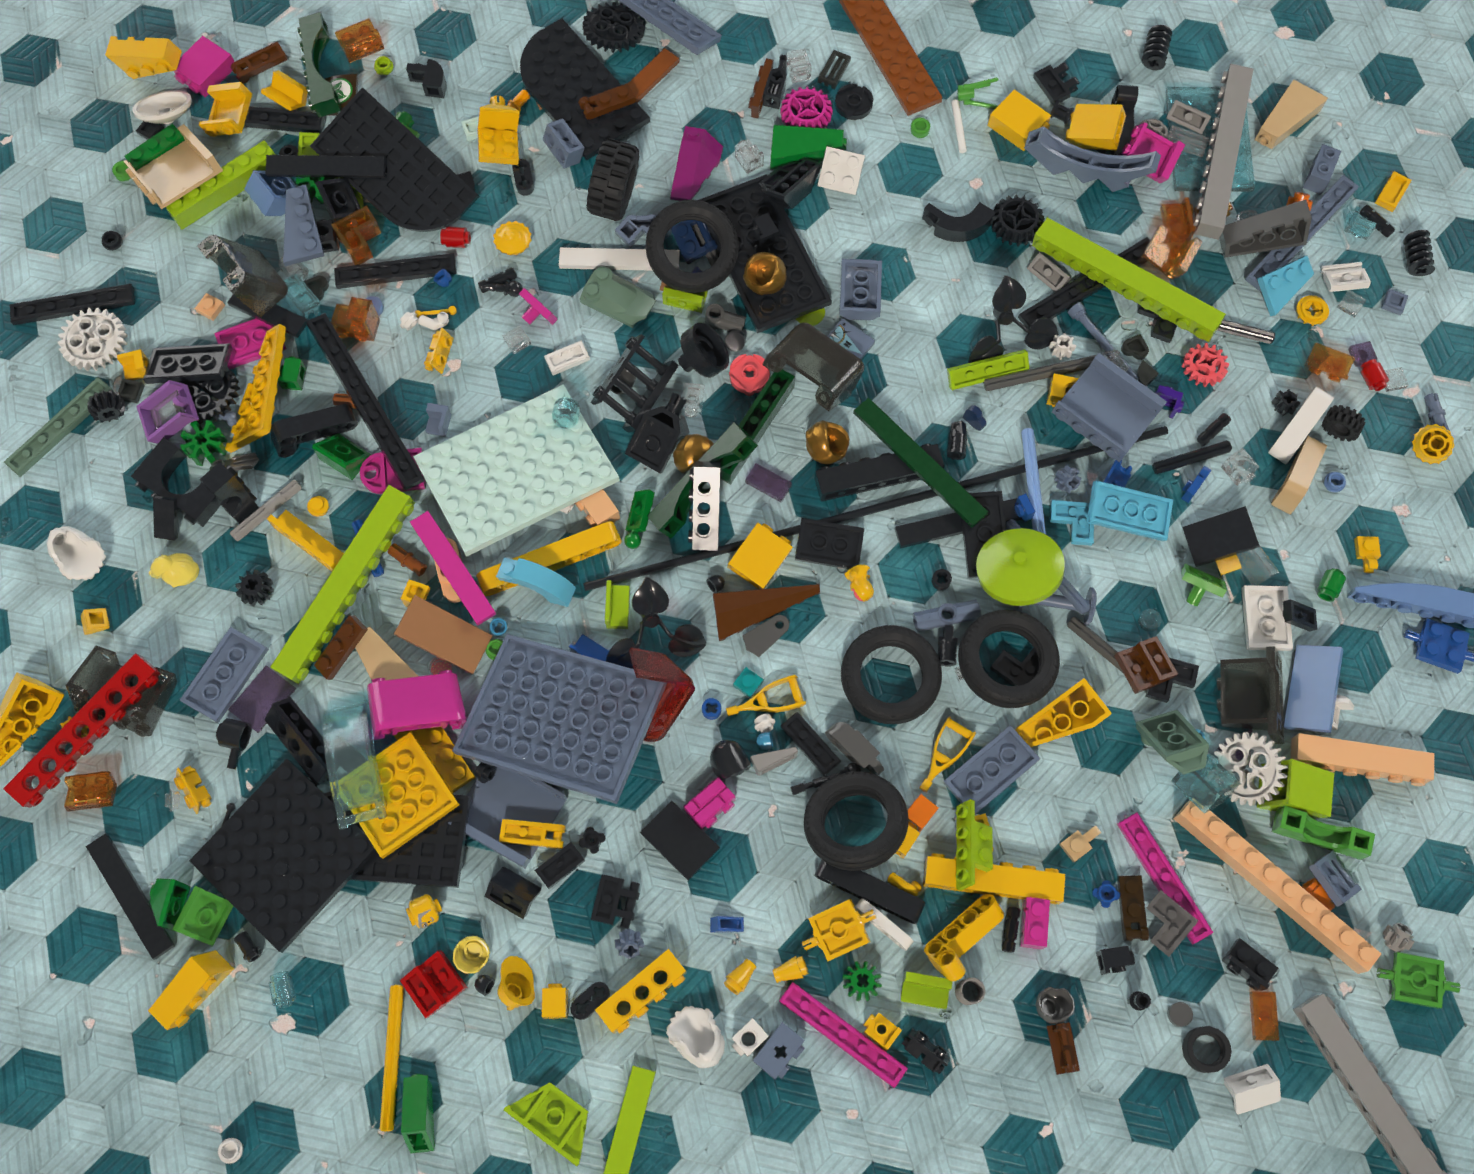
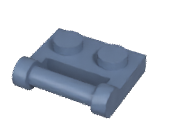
M1332 850L1309 866V869L1327 892L1329 898L1338 907L1357 894L1362 888L1358 883H1354L1336 858L1338 855Z

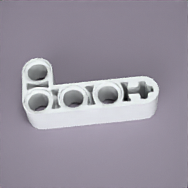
M1316 386L1268 453L1282 463L1287 464L1335 397Z

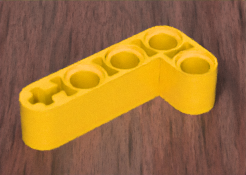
M986 894L978 898L925 945L924 952L934 968L949 981H957L964 976L966 970L959 958L1003 920L1004 912L995 897L991 894Z

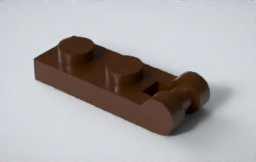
M277 41L231 64V69L237 74L238 81L244 84L251 77L288 59Z
M626 83L589 98L582 97L578 103L581 109H584L586 119L590 120L636 103V97L630 85Z

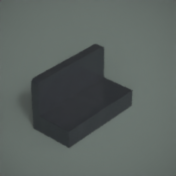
M502 867L490 880L484 897L524 919L529 912L533 900L541 892V887L510 869Z

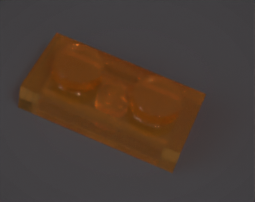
M1249 992L1253 1040L1279 1041L1276 992Z

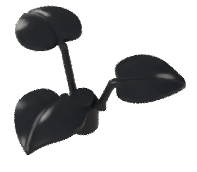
M1004 275L1001 284L992 298L993 315L997 319L994 322L996 324L997 340L991 335L979 340L969 356L968 363L1003 355V347L999 345L1001 342L1000 324L1009 325L1012 322L1016 323L1028 333L1024 339L1025 344L1029 348L1036 350L1048 347L1053 341L1054 336L1059 335L1056 324L1051 319L1043 317L1035 320L1031 324L1030 329H1028L1014 317L1012 309H1019L1024 305L1026 292L1018 281Z
M645 577L632 598V607L642 618V621L639 623L640 630L637 643L635 644L630 638L619 640L609 650L606 662L630 669L637 668L643 660V652L638 647L641 645L645 626L654 628L660 625L668 637L671 638L668 644L669 650L674 655L680 657L697 654L706 646V641L701 630L691 624L679 626L675 630L674 635L667 629L662 619L659 618L658 613H662L667 609L669 605L668 595L657 582Z

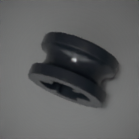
M945 569L935 571L932 577V585L937 590H946L952 581L951 573ZM937 576H940V578H941L942 576L946 577V579H945V582H946V583H945V584H944V582H942V584L938 583V582H937V581H938V577H937Z

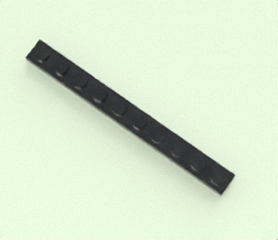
M326 313L307 320L306 323L310 332L404 490L423 483L424 477Z

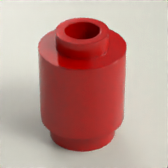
M446 227V229H441L440 241L446 247L466 248L467 244L471 243V233L465 227Z
M1376 359L1369 360L1360 366L1362 370L1361 375L1369 390L1380 391L1387 386L1386 383L1389 382V378L1381 363L1377 362Z

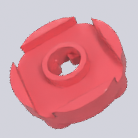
M746 354L735 358L731 363L729 372L730 382L736 390L747 396H752L762 391L770 378L769 365L759 355L746 356ZM745 371H754L753 377H746Z

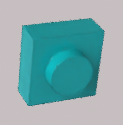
M745 667L733 683V686L751 698L764 679Z

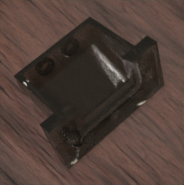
M1266 647V658L1220 660L1221 677L1217 678L1218 691H1221V699L1217 700L1218 712H1221L1222 726L1267 730L1275 744H1284L1282 658L1276 647Z

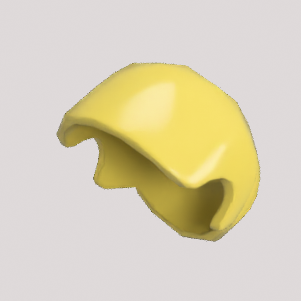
M478 936L463 938L458 942L453 951L455 966L465 974L479 972L488 962L489 946L484 939Z

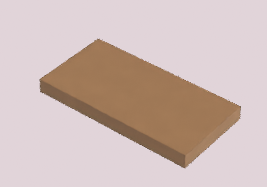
M416 595L411 600L394 632L395 636L471 675L477 668L493 636Z

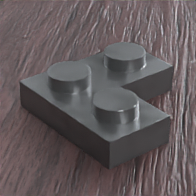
M1162 890L1146 907V909L1165 923L1150 942L1169 957L1197 924L1198 920Z

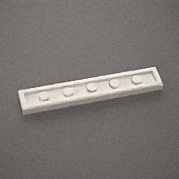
M560 247V269H597L599 267H608L610 270L653 271L647 259L646 249ZM664 250L671 264L679 269L680 250Z

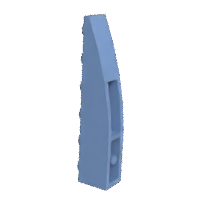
M1389 583L1355 587L1347 594V598L1354 599L1357 603L1376 604L1379 608L1398 609L1401 613H1416L1423 618L1433 617L1441 619L1445 623L1455 622L1463 624L1467 628H1474V593L1427 584Z

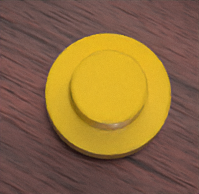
M315 496L309 500L307 509L311 515L320 517L327 513L329 503L326 498Z

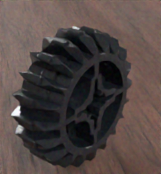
M1017 194L1014 198L1008 195L1006 200L1001 199L999 204L996 203L993 210L996 212V215L991 220L992 232H996V238L1002 237V243L1008 241L1009 246L1013 243H1016L1017 247L1021 243L1025 246L1029 241L1033 243L1035 233L1045 220L1042 215V209H1038V203L1033 204L1032 198L1026 200L1025 195L1022 198H1018Z

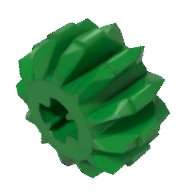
M856 961L854 963L855 970L850 966L846 968L851 976L847 974L842 976V979L850 981V983L843 985V989L851 987L852 990L847 994L848 997L857 993L856 1001L859 1002L863 994L867 1002L870 1000L869 993L874 997L878 995L873 987H882L881 983L875 982V980L881 978V974H872L876 970L875 965L868 970L867 961H864L862 968L859 962ZM859 975L860 978L865 976L867 978L865 982L867 987H864V985L859 987L857 985L859 980L856 977Z

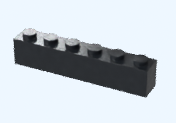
M938 444L921 445L920 447L944 469ZM884 453L872 459L865 457L858 462H843L836 467L830 468L825 466L815 471V483L821 502L921 479L895 453Z

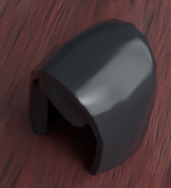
M722 740L716 743L711 751L710 765L714 774L723 783H725L726 778L738 776L744 770L747 771L751 767L747 754L736 741Z

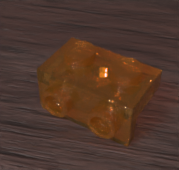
M1314 343L1304 366L1308 367V371L1313 374L1320 375L1324 373L1329 375V380L1340 383L1341 380L1345 381L1348 379L1349 376L1347 375L1355 357L1319 343Z
M110 771L65 777L64 782L68 787L64 807L67 812L113 806L117 783Z

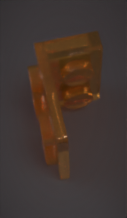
M370 19L335 32L336 38L349 63L384 49L378 30L374 28Z
M1160 225L1146 247L1143 257L1172 280L1187 272L1203 241L1196 237L1190 241L1182 242L1167 228Z

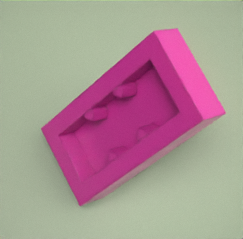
M525 288L519 293L531 305L521 316L529 325L540 314L552 325L558 320L552 312Z

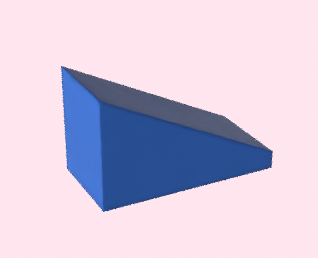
M744 917L710 918V933L744 932Z

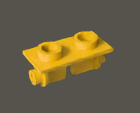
M443 328L433 334L429 348L434 351L428 352L424 361L426 370L432 371L435 368L440 374H443L454 339Z
M187 766L182 770L183 772L177 768L176 777L174 778L175 785L178 790L182 789L186 795L184 799L188 808H193L195 813L198 814L200 806L206 808L212 804L210 801L212 798L204 785L195 788V786L202 783L195 768Z

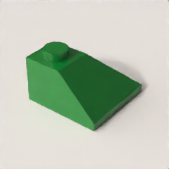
M156 879L155 884L152 885L150 890V903L157 926L169 930L173 929L183 906L187 902L191 886L174 879Z

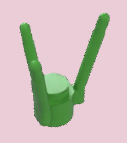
M996 77L971 84L958 85V100L963 101V105L996 109L997 105L972 101L970 99L974 98V89L988 87L991 85L990 83L997 82L999 79Z

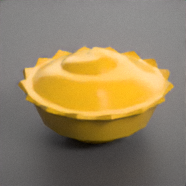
M508 221L496 229V233L493 235V243L501 253L518 255L529 247V243L532 241V233L529 232V227H525L524 223Z
M1427 424L1414 434L1412 450L1422 462H1428L1430 465L1433 463L1439 464L1447 460L1448 456L1452 454V450L1455 447L1453 443L1454 438L1451 436V432L1446 430L1444 426Z

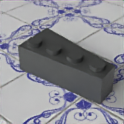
M1306 199L1225 225L1219 239L1224 258L1306 245L1312 219Z

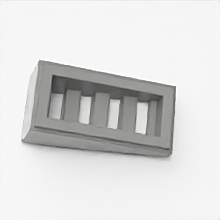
M794 747L750 756V761L757 775L761 776L797 758L798 750Z

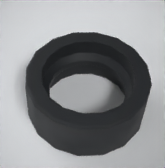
M1211 1026L1197 1027L1189 1031L1182 1044L1183 1057L1188 1065L1202 1073L1222 1070L1231 1058L1232 1050L1228 1038L1219 1029ZM1201 1035L1213 1037L1220 1046V1056L1212 1064L1201 1063L1194 1055L1193 1044Z

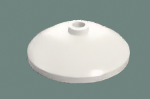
M164 91L138 101L133 106L132 111L134 116L141 121L155 124H170L190 108L192 98L185 91Z

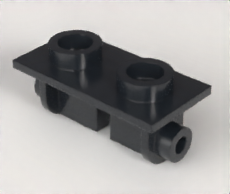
M912 1028L909 1035L901 1043L905 1046L904 1049L916 1059L921 1053H924L926 1056L922 1059L921 1063L933 1073L937 1072L940 1074L950 1061L947 1051L941 1046H935L931 1043L929 1037L921 1030L916 1031Z

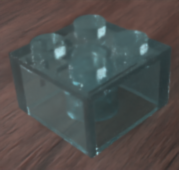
M1209 753L1207 754L1205 768L1187 774L1178 772L1171 780L1204 814L1224 803L1241 784L1232 772L1226 770L1219 763L1218 759Z

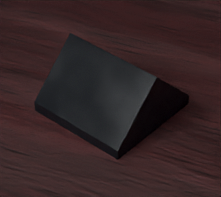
M347 178L322 180L315 183L335 227L364 215Z

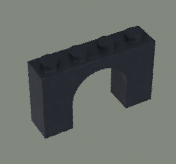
M163 437L131 475L136 481L135 486L144 493L147 490L151 492L152 498L156 495L176 498L177 514L181 512L185 515L183 518L190 524L195 525L197 523L204 527L221 506L220 503L222 501L218 500L202 482L195 490L187 494H173L169 492L168 483L170 476L186 458V455L179 447Z

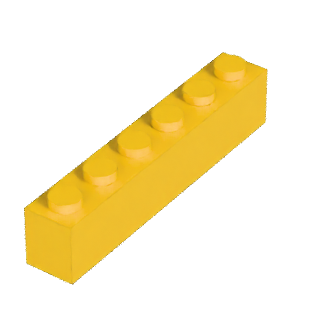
M932 853L931 856H927L924 866L923 887L960 891L956 889V856H954V859L945 858L944 854ZM1000 862L999 865H993V870L988 872L975 868V884L960 892L982 895L991 894L997 897L1024 900L1026 897L1050 900V904L1059 905L1064 902L1065 874L1059 873L1058 869L1053 868L1039 871L1036 870L1035 866L1023 865L1022 868L1013 867L1012 863Z

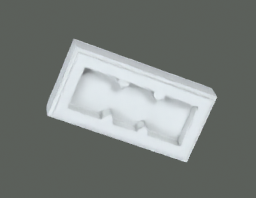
M582 340L544 356L552 375L590 360Z

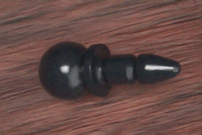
M505 281L504 285L491 283L484 286L486 290L491 292H503L504 295L507 296L509 294L512 297L520 296L519 293L523 290L521 283L518 281H511L510 283Z

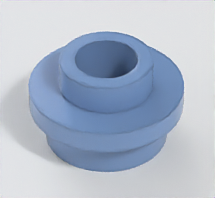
M1331 472L1324 478V486L1330 492H1340L1346 485L1344 475L1339 472Z

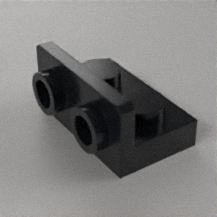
M1241 938L1235 941L1222 960L1231 973L1241 975L1246 979V984L1256 991L1268 989L1270 986L1268 984L1279 969Z

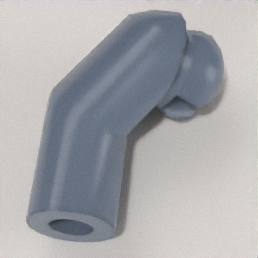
M225 410L224 417L218 415V421L226 420L228 426L236 425L238 422L237 414L233 411ZM211 418V420H210V421H212V423L218 422V421H215L213 418Z

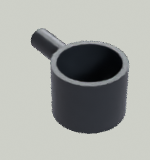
M226 718L217 728L216 739L218 740V745L231 749L227 764L229 769H236L239 753L244 751L249 743L252 729L251 724L248 722Z

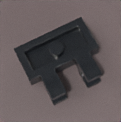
M1062 63L1054 69L1051 65H1048L1033 75L1034 80L1053 106L1056 101L1062 102L1070 98L1071 93L1078 90L1076 85L1080 82L1076 77L1069 79L1065 83L1061 80L1068 75L1066 71L1069 70V67L1066 63Z

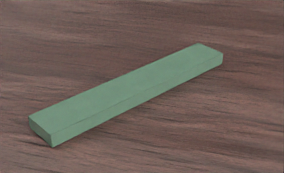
M97 377L9 456L4 463L19 477L23 476L90 415L87 402H89L90 396H94V392L100 393L102 390L107 392L112 389Z

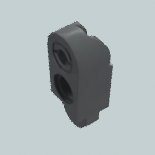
M839 722L833 724L825 732L827 738L852 763H856L864 769L867 768L877 776L884 771L883 766L876 759L880 752L858 730L855 731L849 724Z

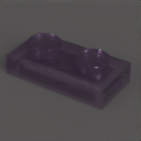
M757 463L745 479L746 484L781 503L792 487L790 481Z

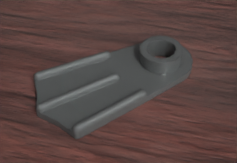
M254 452L232 457V459L225 461L219 459L212 462L210 470L219 462L225 467L230 465L235 471L252 469L259 462V458Z
M776 615L744 634L743 639L746 650L760 657L788 631V619L783 615ZM782 622L784 624L783 628H776V623Z

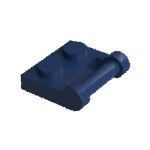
M686 220L671 228L687 264L718 247L716 241L712 239L706 224L703 222ZM697 224L706 243L702 247L692 227Z

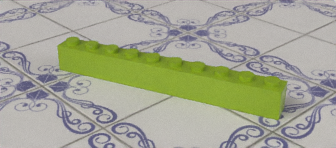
M1048 217L1035 233L1032 246L1038 251L1045 252L1055 260L1070 266L1073 270L1087 275L1091 280L1105 285L1108 289L1118 292L1126 299L1138 303L1144 309L1158 314L1162 319L1169 320L1179 328L1191 332L1199 339L1209 342L1226 315Z
M388 485L270 668L298 685L300 681L307 677L309 667L318 660L321 654L320 650L325 643L331 640L336 625L343 621L345 611L354 604L357 597L356 594L360 588L366 585L371 571L375 570L379 565L381 555L390 548L392 538L401 531L403 521L413 512L415 502L409 495Z

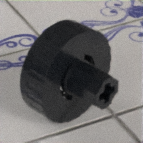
M699 322L682 333L680 343L683 354L678 358V362L684 371L690 372L694 369L700 375L711 378L728 367V350L722 338L712 327Z

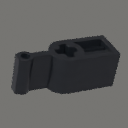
M786 55L779 57V67L771 70L763 92V106L780 109L786 90Z

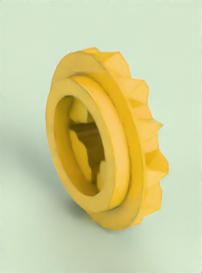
M1313 295L1305 296L1297 303L1295 311L1298 313V318L1304 321V324L1309 323L1311 326L1315 324L1321 325L1329 316V307L1320 297ZM1310 307L1315 312L1313 316L1311 315V312L1308 311Z

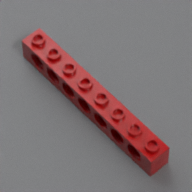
M135 653L3 789L22 807L31 808L32 806H37L44 799L43 795L60 783L61 780L59 778L65 772L68 773L77 765L76 761L93 749L94 746L92 744L98 738L101 739L106 736L110 731L109 727L126 715V709L131 704L135 705L143 696L142 693L158 682V677L161 673L143 656ZM134 676H137V677H138V683H137V685L134 686V687H131V686H130V680H131V678L134 677ZM117 693H121V701L115 704L114 696ZM104 709L106 715L104 719L99 721L97 717L98 712ZM85 726H88V735L86 737H82V729ZM71 743L73 749L69 754H66L65 746ZM55 760L56 767L53 771H50L48 765L50 761ZM38 777L39 785L33 788L32 780Z

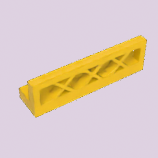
M286 509L278 518H275L273 515L267 518L274 529L331 572L344 554Z

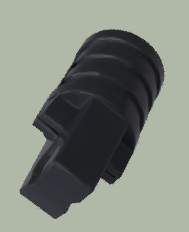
M958 421L951 424L948 436L947 457L952 460H962L966 457L967 430L966 424L963 421Z
M945 625L943 637H938V658L941 666L951 667L957 664L958 638H953L954 626Z

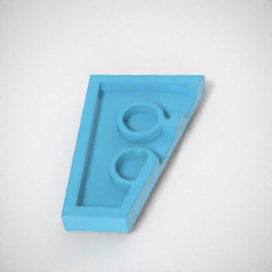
M1308 255L1257 278L1270 316L1276 315L1314 275Z

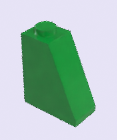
M415 1074L404 1078L401 1134L410 1153L435 1151L432 1084L428 1075Z

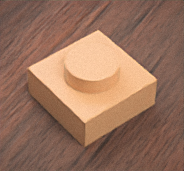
M206 293L194 309L197 313L214 321L225 304L223 301Z

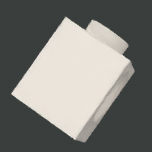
M752 1018L732 1037V1040L735 1042L732 1047L740 1056L745 1054L749 1057L769 1036ZM745 1033H752L755 1036V1043L752 1046H745L742 1043L741 1039Z

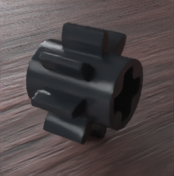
M1290 389L1284 393L1280 390L1271 402L1275 404L1274 411L1282 414V416L1288 412L1293 415L1296 408L1300 405V402L1297 401L1298 394L1291 392Z

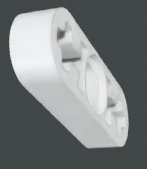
M861 898L855 905L856 910L860 914L873 909L875 913L867 916V918L875 914L877 918L869 922L903 950L907 951L914 942L910 936L865 899Z

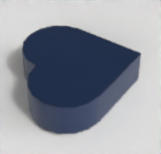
M971 405L962 417L978 431H981L987 425L985 418L982 416V411L975 405Z

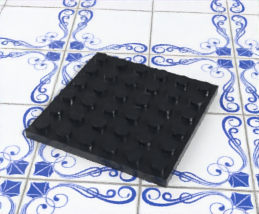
M286 758L189 861L279 952L283 953L372 857L376 849L365 832Z

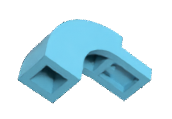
M504 557L496 575L501 581L530 588L544 596L550 603L566 607L569 606L576 589L569 580L560 574L521 558L513 560Z

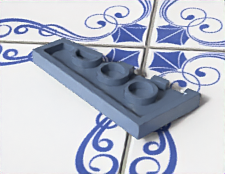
M306 185L286 189L283 254L285 267L325 256Z

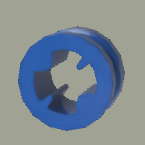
M709 698L703 702L702 714L705 718L715 720L721 715V704L717 699ZM710 705L713 707L714 705H716L717 707L715 709L717 712L707 713V706Z

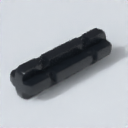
M1369 205L1364 206L1359 212L1363 218L1367 217V221L1378 231L1381 230L1385 237L1391 236L1395 228L1391 224H1386L1387 221L1376 211L1373 212L1374 209Z
M508 268L505 270V273L500 272L489 277L487 281L484 279L478 282V286L481 292L485 293L489 291L484 288L485 285L491 283L504 284L507 280L512 281L516 279L517 275L513 268Z
M1222 413L1218 419L1197 437V442L1205 446L1230 423L1231 417L1227 413Z
M1008 907L1006 916L1008 919L1005 922L1003 936L1005 941L1002 943V951L1007 953H1013L1016 947L1014 940H1017L1019 926L1017 919L1020 918L1021 912L1017 907Z

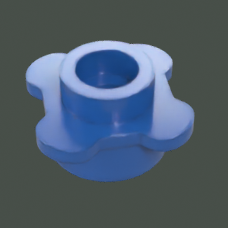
M1108 880L1103 881L1099 888H1095L1092 891L1093 897L1098 898L1103 908H1109L1111 902L1120 898L1119 891Z

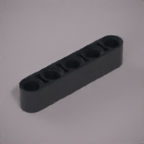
M822 859L814 874L819 880L859 899L863 898L870 904L912 924L918 923L926 904L920 898L863 871L839 869L827 864Z

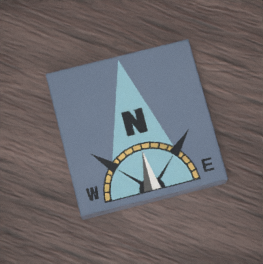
M842 318L818 346V351L851 372L872 348L875 340Z

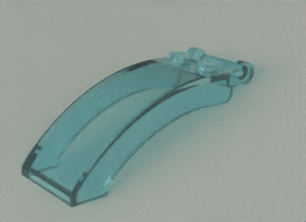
M366 699L324 711V751L339 829H347L349 825L377 817L378 819L386 818L385 799L374 750L369 701ZM373 803L376 805V809L346 817L345 811Z

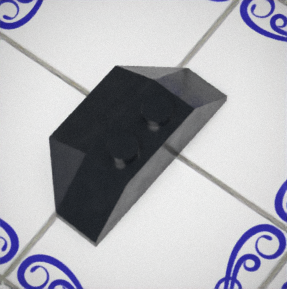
M804 157L797 162L781 165L758 183V187L775 204L781 205L786 209H793L811 193L822 163Z

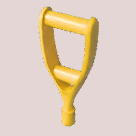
M791 675L766 685L744 704L726 708L727 715L732 716L745 710L777 713L803 707L806 705V701L803 700L797 682L798 677ZM788 682L795 704L769 707L764 693L775 686ZM756 699L758 700L759 706L753 704Z
M950 716L946 719L935 740L929 775L919 787L923 792L927 793L932 785V780L962 756L976 735L975 731L972 732L952 720ZM946 726L969 740L961 752L953 759L937 751L939 739ZM936 760L942 763L943 765L937 766Z

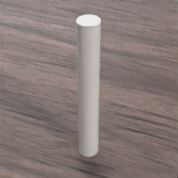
M953 100L951 103L959 153H965L967 148L959 100Z

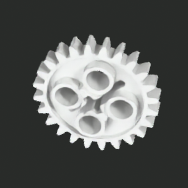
M88 308L86 314L80 310L79 317L73 314L74 320H66L68 327H61L64 333L58 334L62 339L57 342L61 347L59 351L63 354L65 360L72 366H76L79 370L84 367L86 371H89L91 366L97 371L98 365L105 369L106 362L113 364L112 358H117L118 352H124L121 346L127 345L124 338L128 337L122 321L113 312L109 313L107 309L101 312L99 308H96L95 312Z
M1243 732L1242 738L1239 734H1234V740L1230 737L1226 738L1227 745L1219 744L1222 751H1214V754L1219 758L1211 760L1213 764L1217 765V768H1215L1216 772L1214 773H1221L1225 778L1223 781L1222 776H1218L1221 784L1217 789L1225 788L1223 796L1232 795V802L1240 798V805H1245L1247 800L1250 806H1254L1256 801L1259 805L1264 804V798L1267 801L1272 800L1271 793L1274 795L1279 794L1276 787H1284L1280 779L1287 778V775L1281 773L1283 769L1288 768L1286 765H1281V761L1286 758L1283 756L1278 757L1277 755L1281 748L1273 749L1272 747L1275 742L1270 741L1266 743L1267 736H1261L1258 739V733H1252L1250 737L1248 732ZM1238 749L1244 754L1242 761L1236 758V751ZM1251 749L1254 750V753H1253L1252 756H1251V752H1250ZM1260 754L1266 757L1265 766H1261L1258 762ZM1249 765V767L1252 768L1253 771L1249 773V770L1245 769V766ZM1234 771L1240 776L1238 783L1232 780V773ZM1256 776L1260 777L1263 782L1260 789L1254 784ZM1246 781L1248 786L1247 789L1244 788V784L1246 783Z

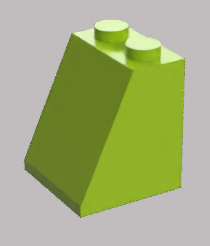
M1294 759L1283 760L1281 765L1288 766V768L1283 769L1281 772L1287 775V778L1280 779L1284 787H1276L1279 794L1274 795L1271 793L1272 800L1267 801L1264 798V804L1259 805L1257 803V808L1275 812L1283 806H1288L1307 812L1313 819L1331 817L1334 773ZM1259 777L1258 788L1260 789L1263 785V782Z

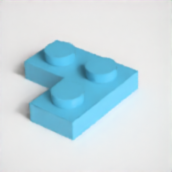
M1052 500L1050 503V523L1071 524V544L1092 546L1094 543V524L1086 523L1089 503Z

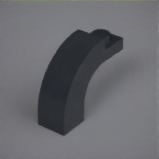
M979 202L969 214L954 217L947 215L928 203L924 208L922 219L929 226L935 227L934 235L936 237L951 242H965L985 233L991 226V220L996 215V212Z

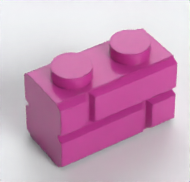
M717 777L685 804L684 810L701 829L705 826L709 829L718 821L716 817L720 813L724 812L726 814L735 806L733 802L736 800V797L721 779Z
M1026 897L1023 900L1020 947L1041 950L1047 947L1050 900Z

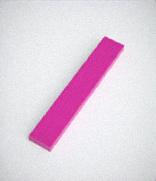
M429 511L410 521V524L477 626L496 615V612Z
M1138 812L1117 823L1120 831L1158 891L1162 890L1198 920L1197 924L1187 934L1191 944L1193 945L1214 933Z
M794 982L791 983L779 1000L781 1004L891 1087L895 1088L908 1068Z

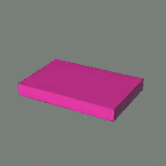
M255 318L214 333L218 344L230 343L233 348L227 367L233 369L261 359L262 356L259 355V351L265 334L273 326Z

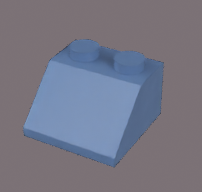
M253 170L244 189L265 216H282L285 214L286 189L297 186L290 177H268L266 171Z

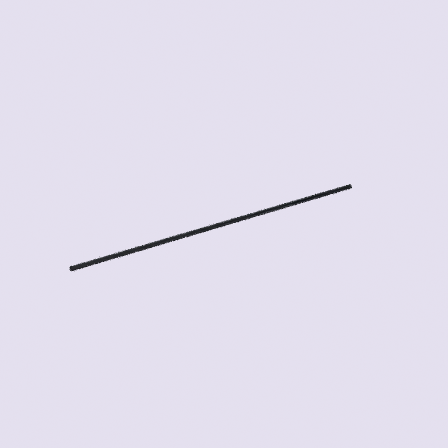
M1164 426L1145 431L1136 442L1168 434V428ZM1093 445L1037 461L1038 469L1103 452V450ZM1025 464L963 480L958 483L966 489L1026 472ZM930 489L819 519V521L840 523L933 498L938 495ZM800 525L772 533L778 537L799 534ZM745 540L719 546L718 551L704 550L583 583L584 589L589 591L606 586L607 580H611L612 584L737 551Z

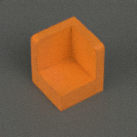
M920 794L908 809V819L917 825V830L921 832L939 808Z

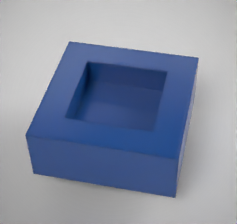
M1026 494L1018 496L1014 508L1016 514L1022 517L1025 523L1032 520L1036 511Z

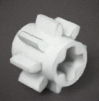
M1066 333L1061 336L1055 335L1049 345V348L1053 349L1051 355H1055L1060 360L1066 356L1070 358L1076 348V345L1072 344L1074 338H1070Z

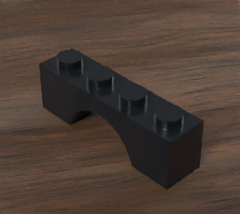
M219 462L199 479L218 500L222 501L220 505L239 524L259 508L255 503L257 498L230 465L225 467Z

